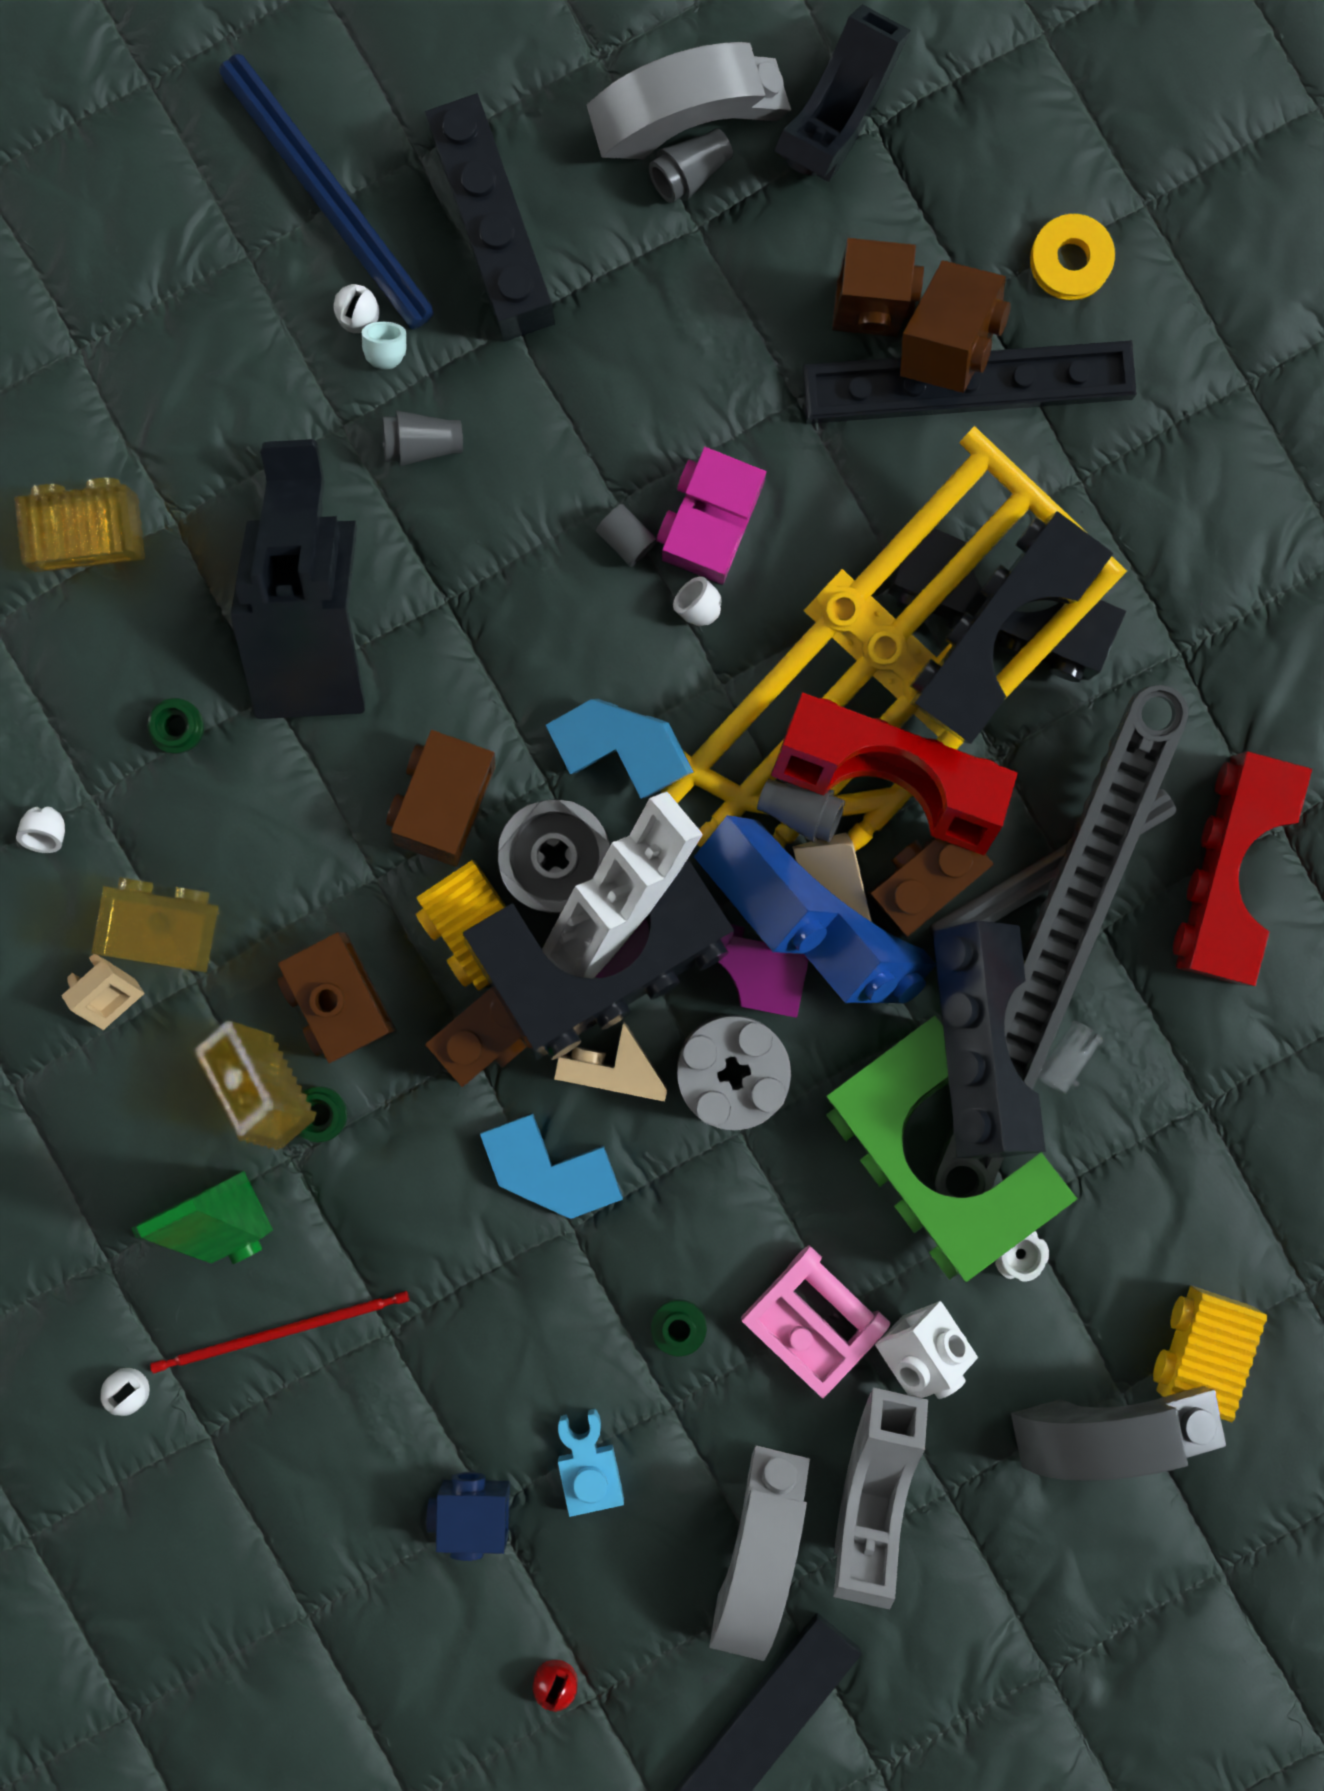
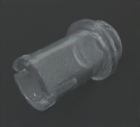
M1075 1020L1072 1021L1069 1030L1050 1058L1045 1060L1038 1078L1063 1095H1066L1070 1087L1077 1089L1079 1082L1076 1078L1104 1040L1096 1033L1091 1035L1093 1030Z

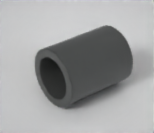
M623 504L614 508L596 528V532L630 567L644 558L657 543V538Z

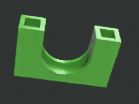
M933 1016L827 1095L834 1109L827 1113L826 1116L845 1141L855 1136L868 1154L861 1158L860 1161L878 1186L881 1187L889 1181L902 1198L894 1207L910 1229L916 1233L923 1227L937 1246L929 1251V1254L946 1277L951 1280L959 1274L966 1283L1075 1202L1077 1197L1042 1152L991 1190L967 1198H956L939 1194L922 1184L912 1173L903 1152V1136L906 1124L914 1110L924 1100L949 1082L943 1025L936 1016Z

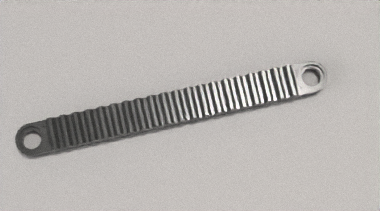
M1155 685L1142 688L1128 702L1118 728L1111 737L1108 752L1101 761L1100 771L1093 780L1091 793L1083 804V812L1075 823L1074 833L1066 845L1065 855L1058 864L1055 879L1050 883L1048 896L1040 907V915L1033 924L1030 939L1023 948L1026 981L1013 991L1008 1001L1005 1013V1038L1015 1070L1023 1082L1032 1090L1187 724L1189 714L1187 702L1180 692L1170 686ZM1153 697L1166 700L1172 710L1171 721L1161 730H1152L1146 726L1142 719V708ZM952 1123L947 1130L945 1143L934 1166L932 1179L935 1191L939 1194L956 1198H967L983 1194L991 1190L1004 1157L957 1158L954 1124ZM959 1166L970 1167L977 1175L976 1186L972 1191L963 1195L954 1194L946 1187L947 1175L952 1169Z

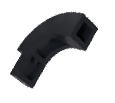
M863 4L849 16L832 57L812 96L798 116L783 129L774 151L781 154V157L785 158L788 165L794 170L808 176L816 175L830 182L849 154L875 107L911 30Z

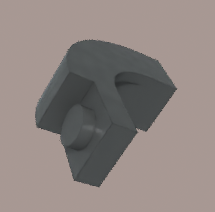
M1205 1386L1148 1402L1120 1407H1083L1058 1399L1011 1413L1022 1468L1037 1475L1055 1479L1081 1481L1113 1480L1157 1474L1188 1466L1187 1458L1226 1446L1215 1389Z

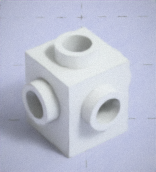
M941 1301L903 1315L875 1344L907 1395L918 1398L935 1394L938 1399H942L953 1394L963 1386L966 1381L963 1374L978 1358Z

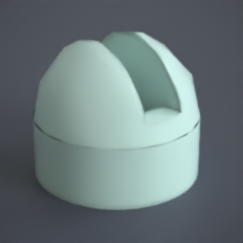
M374 322L366 325L362 329V349L366 360L373 367L382 370L396 367L406 353V330L401 325L392 322Z

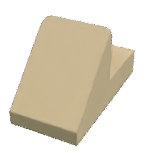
M625 1022L622 1026L615 1065L604 1063L606 1053L581 1047H575L572 1050L571 1056L563 1055L558 1058L555 1080L665 1102L667 1086Z

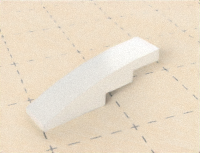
M667 791L649 798L630 835L611 843L593 879L574 887L542 948L546 957L564 972L581 978L593 979L648 916L678 875L702 837L701 831Z

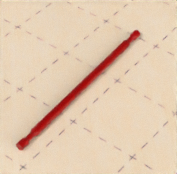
M403 1291L389 1298H378L180 1354L170 1360L152 1362L150 1364L153 1374L162 1372L172 1366H183L381 1310L391 1304L409 1302V1294L407 1291Z

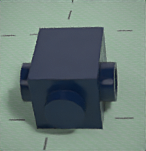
M476 1472L457 1473L452 1475V1480H443L437 1498H429L427 1506V1533H436V1552L450 1553L451 1558L461 1561L481 1559L484 1553L504 1554L509 1537L510 1481H485L486 1476Z

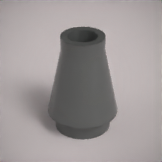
M715 128L705 135L661 149L657 152L656 159L649 163L651 180L659 194L667 202L673 203L678 199L687 201L722 164L732 159V146L726 135L720 129Z
M397 410L396 416H382L385 462L398 461L399 467L449 454L463 453L461 420H446Z
M769 778L762 789L757 810L771 815L813 843L817 839L830 842L839 825L845 800L835 797L834 790L831 789L823 796L794 784L782 783Z

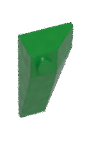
M243 1171L131 1227L135 1238L211 1264L228 1256L233 1265L261 1251L263 1248L259 1240L273 1231V1228Z

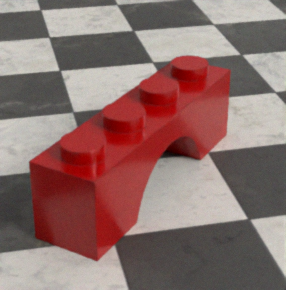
M802 692L771 776L823 796L838 783L853 777L871 776L889 780L903 787L919 802L927 816L931 836L985 856L1003 827L1018 772L999 766L989 759L978 758L945 746L938 740L924 738L897 728L882 719L871 718L838 706L831 700L817 698Z
M1249 751L1231 756L1230 763H1223L1215 784V793L1221 795L1216 816L1211 815L1208 818L1201 837V846L1207 848L1202 869L1194 871L1187 890V900L1193 902L1188 922L1180 924L1173 943V954L1178 955L1175 968L1237 985L1256 986L1270 932L1250 915L1243 903L1239 889L1240 866L1246 851L1259 836L1275 827L1299 823L1312 768Z

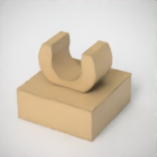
M93 954L89 959L94 967L82 978L71 973L67 977L70 988L61 996L70 1011L104 1030L145 993L136 979L99 955Z

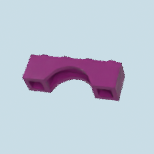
M646 918L595 977L604 978L617 974L629 967L640 956L649 938ZM730 924L734 929L731 943L725 946L729 953L718 963L725 968L732 978L740 1006L797 1018L809 959L804 954L772 952L765 942L743 938L745 927Z

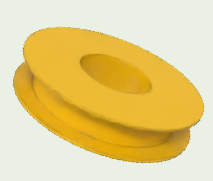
M1082 214L1061 215L1048 222L1037 235L1030 253V267L1038 285L1046 293L1062 300H1079L1094 294L1109 277L1115 261V248L1109 232L1097 220ZM1066 244H1075L1081 247L1087 257L1086 266L1076 271L1064 268L1058 260V249Z

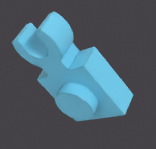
M596 1409L588 1410L590 1429L584 1434L574 1433L570 1429L568 1416H560L558 1425L559 1437L564 1445L572 1449L571 1454L562 1455L558 1458L569 1517L624 1505V1495L613 1445L599 1448L596 1445L601 1430V1419Z

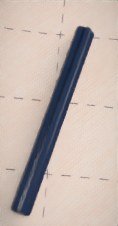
M234 54L224 61L219 68L224 82L409 328L417 329L427 323L434 315L431 304L249 62L241 54Z

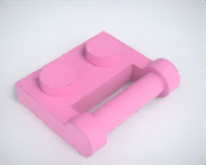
M808 1245L741 1316V1320L823 1399L885 1334L890 1326V1321L879 1311L872 1313L820 1263L822 1256ZM804 1279L857 1328L856 1333L848 1342L794 1292Z

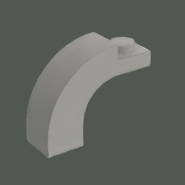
M745 42L706 45L660 58L621 77L587 104L601 157L644 159L676 134L706 122L731 118L778 121L791 111L784 88L783 77L779 71L776 58L754 56L751 44Z
M873 1388L857 1429L842 1494L834 1554L837 1555L833 1597L889 1610L895 1600L900 1532L906 1498L914 1471L925 1451L927 1399Z
M755 1446L751 1456L743 1510L734 1552L726 1578L718 1593L709 1648L764 1661L768 1655L782 1619L798 1555L807 1502H804L810 1462L809 1458Z

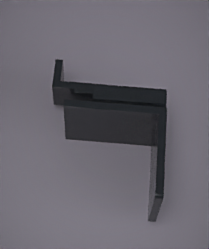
M315 440L262 443L260 453L267 483L260 520L247 521L230 613L255 716L258 719L361 714L365 711L366 702L348 613L357 536L356 520L338 521L337 516L321 517L325 480L318 444Z

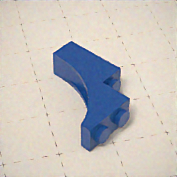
M727 815L694 856L772 952L804 954L845 1003L902 1004L909 1002L923 990L926 985L924 978L936 966V963L924 949L912 945L878 927L827 890L793 859L759 820Z

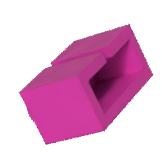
M704 446L699 461L696 462L689 459L681 475L677 491L685 493V498L680 505L678 513L668 510L660 527L656 541L664 544L662 561L723 585L763 488L767 471Z

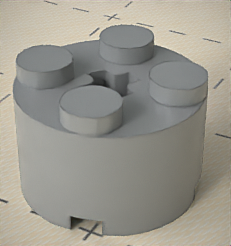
M565 800L540 801L520 809L505 825L499 838V870L505 886L517 900L530 908L542 912L560 914L574 887L593 879L611 844L599 820L583 806ZM563 843L569 848L565 852V857L570 861L568 866L564 870L555 866L549 872L546 871L544 866L548 859L542 853L545 847L550 845L557 849Z
M725 1014L704 1021L687 1037L677 1061V1078L685 1103L704 1123L725 1130H743L755 1127L768 1120L784 1104L790 1086L791 1066L784 1045L768 1027L747 1016ZM729 1057H735L739 1065L748 1064V1072L741 1074V1083L731 1086L727 1078L718 1079L717 1075L718 1071L726 1068L725 1059Z

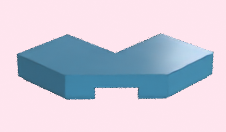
M591 699L546 724L570 774L577 773L617 751L641 799L693 773L669 722L651 716H644L600 699Z
M533 1113L480 1133L499 1187L569 1219L623 1200L604 1145L552 1164Z

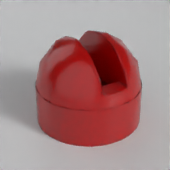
M556 1659L543 1663L537 1669L533 1681V1694L537 1703L545 1710L557 1712L566 1709L574 1701L578 1687V1677L574 1668L567 1662ZM557 1675L565 1679L557 1698L554 1699L548 1697V1694Z

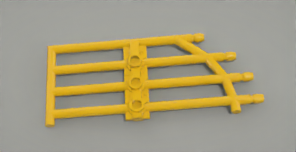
M975 426L959 442L971 454L967 460L855 580L841 569L804 609V612L815 621V624L692 756L683 751L693 773L661 789V793L667 791L678 804L696 785L725 801L712 815V820L705 822L699 829L703 834L697 843L699 847L703 846L727 815L741 817L746 811L769 815L757 810V805L766 781L769 778L772 780L777 779L772 777L771 773L783 740L741 785L710 768L831 638L857 661L822 698L831 700L838 706L844 707L874 676L897 698L879 719L888 722L892 726L901 728L914 714L938 736L936 740L942 742L945 746L957 750L964 743L910 703L918 693L910 687L915 677L930 659L939 664L952 647L949 644L936 657L912 634L1028 510L1043 522H1045L1048 516L1058 511L1084 530ZM989 471L1012 495L895 619L871 595L975 483ZM1113 556L1079 601L1064 604L996 676L1006 698L1127 572ZM853 778L844 780L831 789L834 790L835 797L845 800L841 817L866 813L863 816L862 822L856 823L848 832L855 852L866 846L873 838V833L880 831L913 795L896 783L889 788L838 795ZM781 822L775 828V833L772 836L785 849V846L791 844L800 834Z

